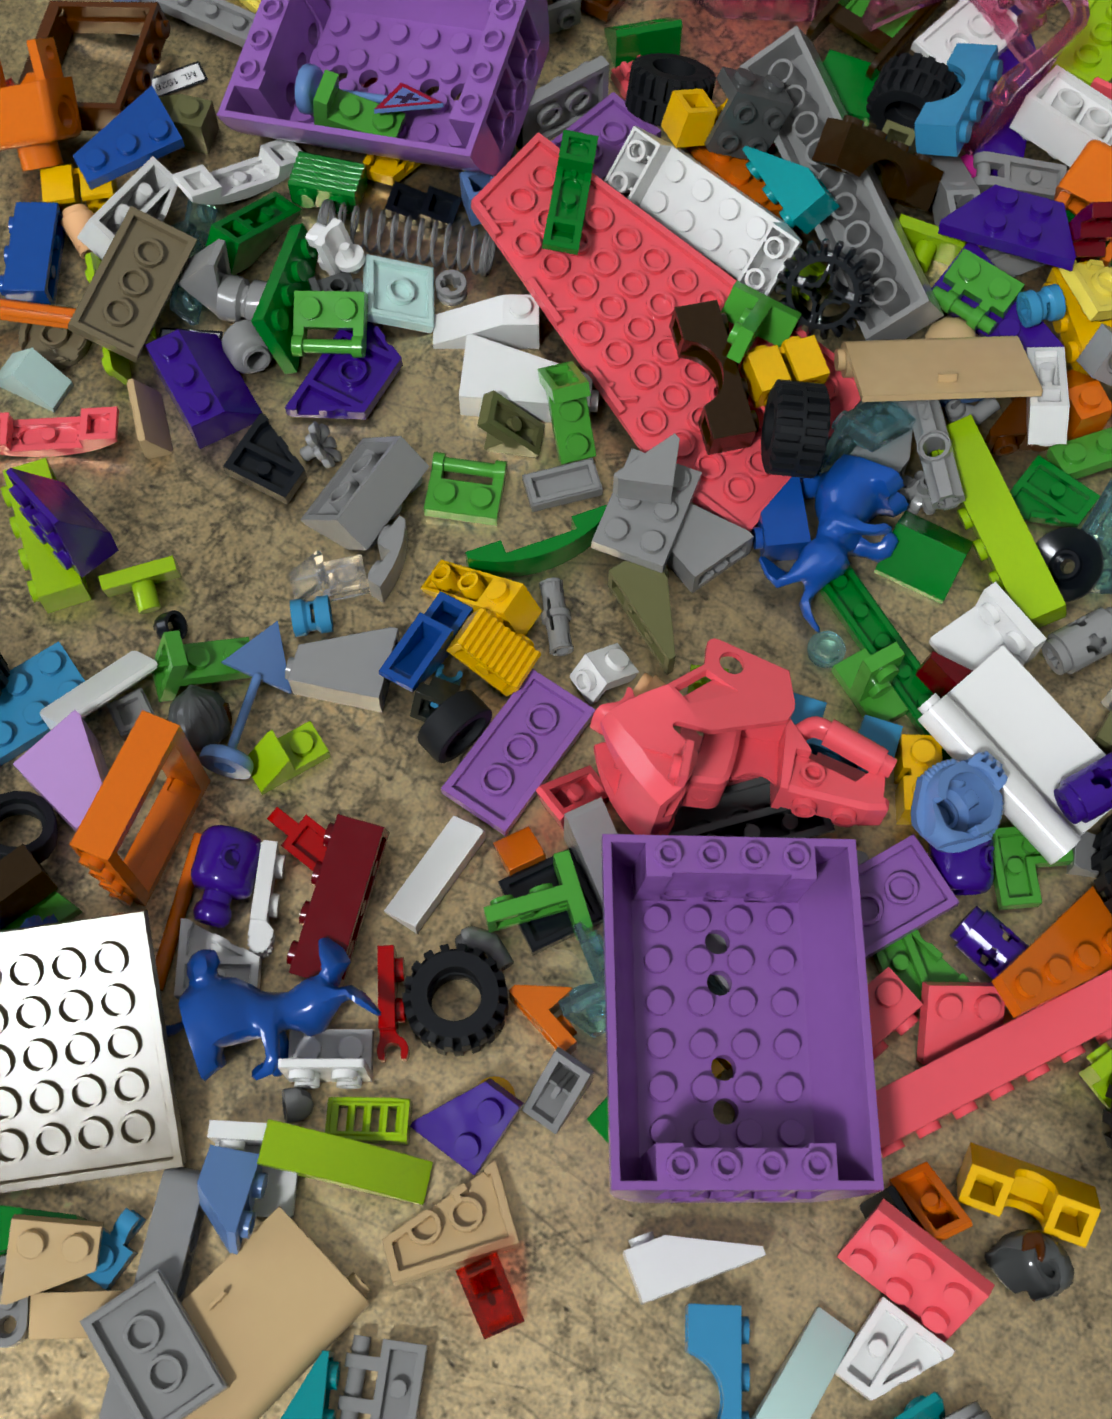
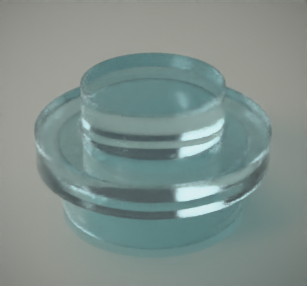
M832 631L816 633L811 637L807 646L809 659L813 664L821 668H833V665L844 659L846 653L844 641L838 634Z

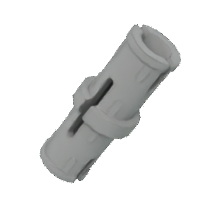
M555 577L547 578L539 583L544 610L541 613V620L547 629L550 655L565 656L574 651L569 622L572 618L571 611L566 608L563 580Z

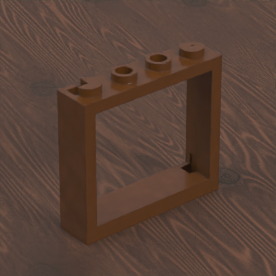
M49 2L35 39L54 37L60 64L63 61L73 33L140 34L116 103L77 102L82 131H101L152 85V79L156 67L161 61V53L166 39L170 36L171 27L158 2ZM30 54L17 85L23 81L27 73L34 72Z

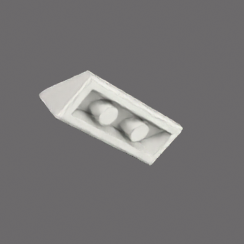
M131 651L43 708L39 714L50 730L74 710L84 719L149 676L157 669L158 664L154 659L138 651Z
M453 815L386 907L384 913L418 934L485 841V830Z

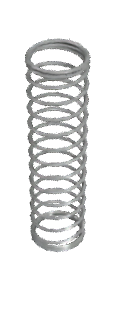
M325 199L323 201L317 218L318 223L327 226L335 218V204L332 199ZM343 202L339 208L338 219L341 220L343 210L342 222L345 224L347 206ZM358 204L353 209L350 224V239L353 244H355L354 236L360 215ZM371 207L367 209L364 221V240L360 246L362 248L365 246L369 254L375 252L378 248L380 255L384 257L391 250L392 256L395 259L400 258L404 253L408 262L413 261L418 256L419 262L423 265L431 258V262L435 267L439 266L444 260L448 270L452 269L457 262L458 269L461 272L466 271L469 265H471L474 275L479 273L485 277L489 275L494 260L496 244L488 232L484 237L481 248L479 269L475 272L474 252L478 239L477 228L473 232L468 262L464 269H462L460 252L465 235L464 225L459 231L455 259L451 266H448L447 249L452 231L451 223L446 227L443 254L436 264L433 249L438 234L439 223L437 220L432 227L430 251L426 259L422 261L420 247L425 231L424 217L419 223L417 248L414 255L409 258L407 244L412 227L411 215L407 217L405 223L403 248L399 255L396 256L393 244L398 230L399 214L395 213L393 216L390 245L387 251L382 253L380 241L384 232L386 212L382 210L379 215L377 242L370 251L367 239L372 225L373 210Z

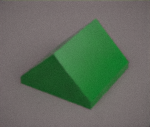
M666 17L604 28L614 68L620 66L624 61L628 63L635 60L639 55L653 53L680 55L682 19Z
M905 511L893 530L899 543L891 557L878 562L874 573L943 604L973 545L972 541Z

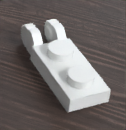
M263 840L260 846L248 930L249 939H247L249 942L248 947H250L249 951L264 960L272 954V945L275 943L274 930L269 925L270 917L277 918L280 894L274 893L276 878L283 879L286 855L279 854L278 841Z

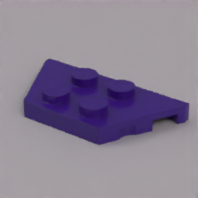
M993 185L941 219L938 234L1069 271H1072L1074 268L1076 254L1065 205L1062 202L1012 188Z
M367 321L365 358H353L352 354H322L285 406L286 413L290 417L366 420L403 366L402 357L392 345L386 342L385 335L379 327H375L372 322ZM339 330L333 339L351 340L353 330Z

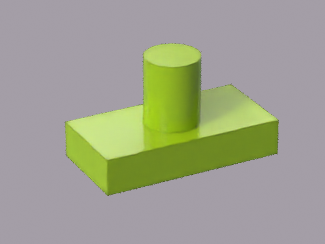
M901 214L899 218L901 227L924 273L928 271L932 260L950 266L965 247L966 241L938 234L939 226Z
M173 555L98 576L102 591L108 597L133 591L139 614H148L161 609L155 584L182 577L178 563Z

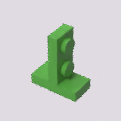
M326 69L313 99L315 125L395 138L399 137L405 121V113L398 111L374 114V109L379 103L339 89V74Z
M736 281L721 313L726 314L728 321L734 324L727 338V342L731 343L732 346L726 357L740 364L757 336L781 347L782 342L790 338L802 313Z
M573 361L539 368V380L546 391L558 460L561 465L595 457L596 450L586 398L591 396L589 381Z
M179 630L164 632L154 658L158 666L152 672L159 702L173 701L180 686L252 678L221 663L250 641L249 637L183 644Z
M897 642L872 655L864 648L833 665L831 672L863 718L865 715L892 723L905 716L908 708L891 685L894 677L900 672L898 668L905 655Z
M569 850L553 854V866L559 886L553 887L551 883L538 885L530 889V894L517 898H514L513 895H503L491 900L490 906L483 907L489 933L567 911L576 941L592 936L593 924Z

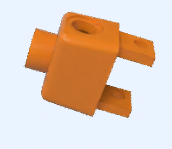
M54 37L26 40L34 72L27 73L19 85L7 87L0 62V151L17 148L22 171L63 164L58 141L76 138L82 132L72 76H63Z
M1095 139L1089 141L1057 185L1054 200L1064 203L1065 209L1072 212L1075 216L1081 209L1092 202H1112V145L1109 146ZM1112 239L1106 246L1105 257L1099 259L1103 261L1105 267H1109L1112 263Z

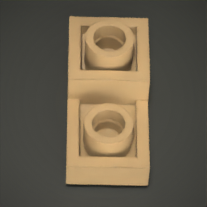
M125 1290L40 1292L30 1296L28 1339L89 1338L80 1321Z

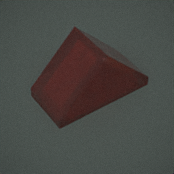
M497 1252L456 1270L484 1340L524 1322Z

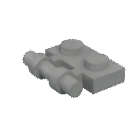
M354 1335L351 1353H346L344 1367L349 1368L344 1395H339L337 1409L341 1410L340 1419H358L359 1413L371 1414L370 1419H417L428 1345L383 1339L380 1357L368 1356L371 1337ZM366 1370L378 1372L373 1400L361 1398Z

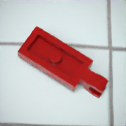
M276 807L267 820L288 836L281 846L313 871L318 861L323 862L327 847L323 846L326 829L307 814L297 823L284 811Z
M394 945L377 946L378 1009L382 1012L378 1016L380 1039L377 1045V1056L381 1063H386V1050L390 1046H398L401 1049L402 1062H407L410 1050L405 1039L399 1036V1023H406V1014L403 998H398V982H405L404 957H397Z

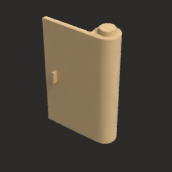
M1018 336L843 341L841 348L836 349L834 354L835 370L841 371L843 378L854 377L862 402L1042 396L1043 392Z
M280 1206L252 1232L249 1239H245L241 1243L238 1254L231 1253L181 1302L229 1385V1388L184 1419H259L318 1359L321 1352L326 1351L370 1305V1302L365 1297L371 1290L354 1272L346 1277Z

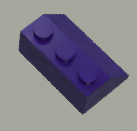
M178 329L145 344L155 371L199 449L252 425L259 414L262 413L239 371L234 368L224 353L222 342L217 334Z

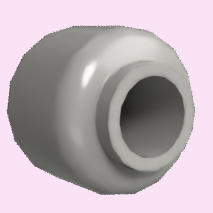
M251 320L238 321L231 325L224 333L222 348L236 370L244 374H253L264 370L272 361L273 355L251 323Z

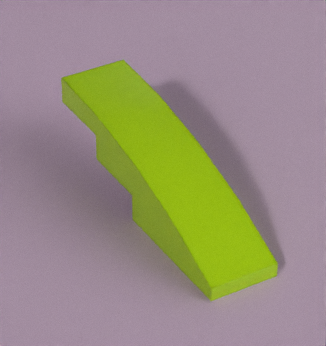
M268 1119L257 1165L299 1174L298 1176L337 1184L343 1188L423 1206L433 1162L360 1141Z

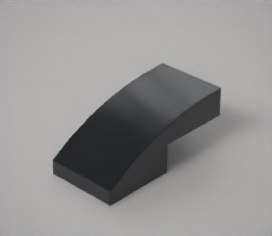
M394 181L384 210L386 217L393 219L394 214L398 213L399 221L406 223L407 217L411 215L412 225L419 226L420 220L424 217L426 228H432L437 220L439 223L438 229H446L449 223L453 225L462 198L430 185L427 193Z

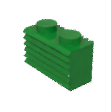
M298 151L296 162H294L292 173H290V179H288L291 201L294 204L304 208H320L325 199H332L335 204V214L339 213V208L343 202L346 203L347 214L352 213L357 204L360 208L368 184L365 163Z

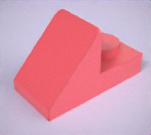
M590 765L539 785L536 789L542 805L563 831L565 813L600 797L605 804L610 800L601 778Z

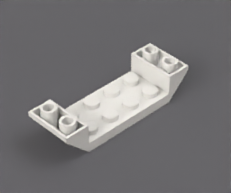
M633 126L604 179V182L691 247L734 276L737 281L768 297L779 281L777 278L778 273L786 270L783 263L787 258H793L794 251L802 244V240L785 221L680 148H675L673 144L637 126Z

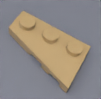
M496 1160L486 1166L483 1172L466 1184L462 1183L450 1192L451 1195L429 1210L425 1209L382 1240L394 1286L520 1247Z

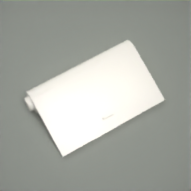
M1004 645L998 648L944 697L940 698L935 693L918 708L923 714L918 719V722L952 758L958 761L967 760L979 752L988 751L1002 764V768L1008 777L1006 784L999 790L1004 802L1002 812L1050 865L1061 859L1081 840L1080 837L1107 813L1105 812L1087 823L1081 821L1078 824H1073L1060 810L1054 797V789L1060 786V781L1101 759L1106 754Z

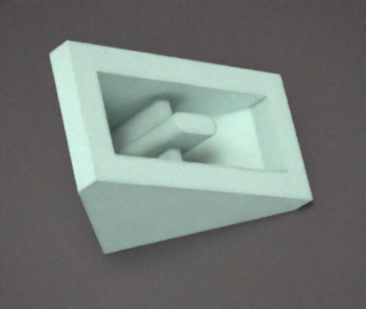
M33 348L12 353L0 369L1 388L54 413L74 386L68 377Z

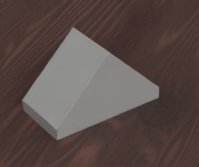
M217 239L190 257L177 283L215 315H217L216 300L221 279L225 274H231L225 240Z
M676 434L671 435L614 473L613 493L617 498L671 504L680 440Z
M558 1047L528 1097L522 1111L554 1134H557L593 1082L594 1071Z

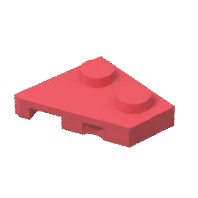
M922 982L921 1002L923 1005L920 1008L916 1060L923 1065H927L1004 1024L1005 1003L992 982Z

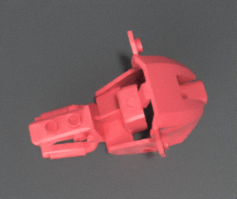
M716 638L710 639L707 642L704 664L666 685L636 697L632 688L627 687L626 693L621 700L600 705L595 710L590 724V728L603 735L606 741L594 745L596 764L604 789L620 818L632 833L637 835H669L674 825V816L680 806L703 809L714 808L719 804L727 786L759 777L770 781L771 808L779 809L783 807L791 809L794 815L802 818H809L814 815L829 818L834 825L839 827L880 825L889 810V801L884 798L885 778H889L898 759L889 755L888 749L836 719L831 722L823 717L812 716L794 724L791 716L795 709V699L789 670ZM726 656L737 659L742 665V672L732 674L725 671L720 664V659ZM705 676L711 680L685 696L679 692ZM674 726H680V734L673 728ZM697 731L703 732V733H704V734H703V737L700 736V735L697 733ZM816 738L823 741L821 745L865 769L868 773L819 752L817 755L812 754V750L806 740Z

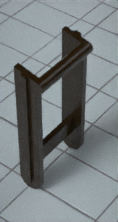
M831 0L811 22L806 36L813 42L830 23L878 53L866 72V77L874 80L880 74L884 64L902 50L947 0H926L893 38L845 8L851 0Z

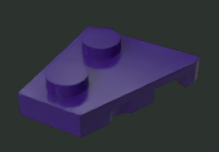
M490 1078L417 1118L411 1123L410 1127L475 1176L480 1172L524 1103Z

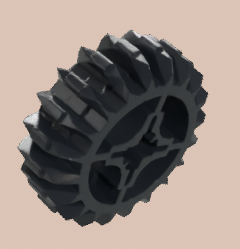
M823 239L820 250H818L814 241H810L807 244V253L798 247L794 251L796 260L787 258L783 263L788 271H780L777 278L781 282L786 283L778 285L775 289L776 294L786 296L779 300V302L802 313L794 330L799 331L803 325L809 327L806 332L807 337L814 335L816 329L820 330L821 339L826 340L829 335V329H831L834 336L839 338L843 334L842 325L848 331H853L856 327L854 319L862 322L866 317L865 312L861 308L868 309L873 304L870 298L864 296L873 294L875 291L874 285L864 284V282L873 277V272L869 270L860 271L866 265L867 260L865 257L860 258L857 262L852 259L857 252L855 247H852L847 255L841 252L844 247L843 241L839 240L834 250L830 249L829 239ZM828 262L822 275L814 276L809 274L808 277L799 275L800 271L810 264ZM839 267L849 275L854 292L849 291V287L841 284L837 276ZM830 274L828 284L831 286L829 290H833V292H830L820 304L822 295L819 292L821 289L817 290V288H820ZM797 287L801 288V292L811 298V311L802 304L798 296ZM843 302L851 304L847 310L838 315L822 316L826 306L829 304L841 305Z

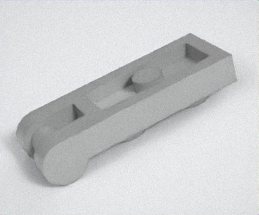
M988 151L978 152L973 156V167L977 169L976 176L973 179L979 187L980 193H983L993 185H999L1054 200L1056 187L1067 173V165ZM991 169L998 170V176L991 175Z

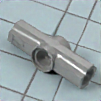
M916 400L907 406L932 507L934 510L941 509L944 511L956 508L965 501V495L940 400ZM934 450H944L937 457L928 456Z

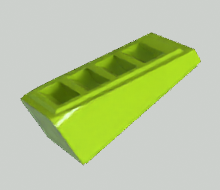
M328 1097L325 1133L363 1143L409 1146L413 1103L411 1099ZM339 1108H348L345 1131H337ZM356 1109H364L362 1131H354ZM373 1110H380L378 1132H371ZM389 1110L397 1111L395 1132H387Z

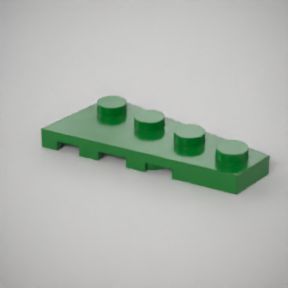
M303 223L290 226L251 320V323L284 374L297 373L300 357H293L291 353L294 291H311L308 278L314 277L318 257L316 248L309 246L305 238L308 231Z

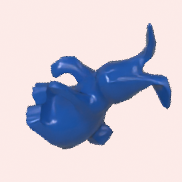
M844 454L826 473L818 471L814 478L800 477L803 498L815 499L814 507L819 524L816 538L802 548L789 572H785L766 557L760 556L759 558L765 577L776 588L797 582L803 584V594L799 607L804 619L817 633H820V628L811 612V603L814 596L828 583L845 573L850 565L848 556L867 558L877 563L891 557L899 543L897 536L892 532L893 527L886 523L875 525L868 523L876 516L894 518L906 511L909 505L907 499L898 492L904 487L900 474L890 467L862 457ZM862 535H885L878 543H870L862 537Z
M324 937L319 939L320 973L301 981L288 992H264L237 977L219 975L217 968L221 961L215 950L203 949L193 954L187 963L189 986L180 996L179 1008L183 1026L201 1079L204 1081L208 1080L227 1064L223 1052L225 1047L256 1039H261L266 1057L263 1063L252 1070V1077L255 1080L269 1075L281 1077L283 1074L278 1069V1059H288L289 1051L286 1030L300 1031L309 1037L325 1032L341 1004L350 999L369 1012L380 1016L382 1012L365 992L353 985L339 987L342 976L351 963L343 947L330 938Z

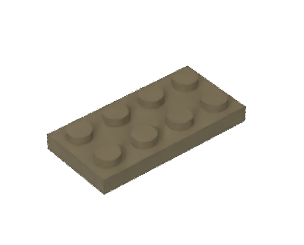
M130 206L68 323V330L136 363L196 246L197 239Z

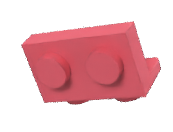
M889 966L868 984L874 1060L889 1047L884 1041L894 1031L902 1036L919 1021L914 1014L923 1005Z

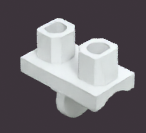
M333 218L327 226L317 222L306 234L305 238L309 246L316 248L319 254L317 262L320 268L327 271L329 276L342 272L353 274L360 272L361 267L366 261V255L361 246L352 243L342 220Z

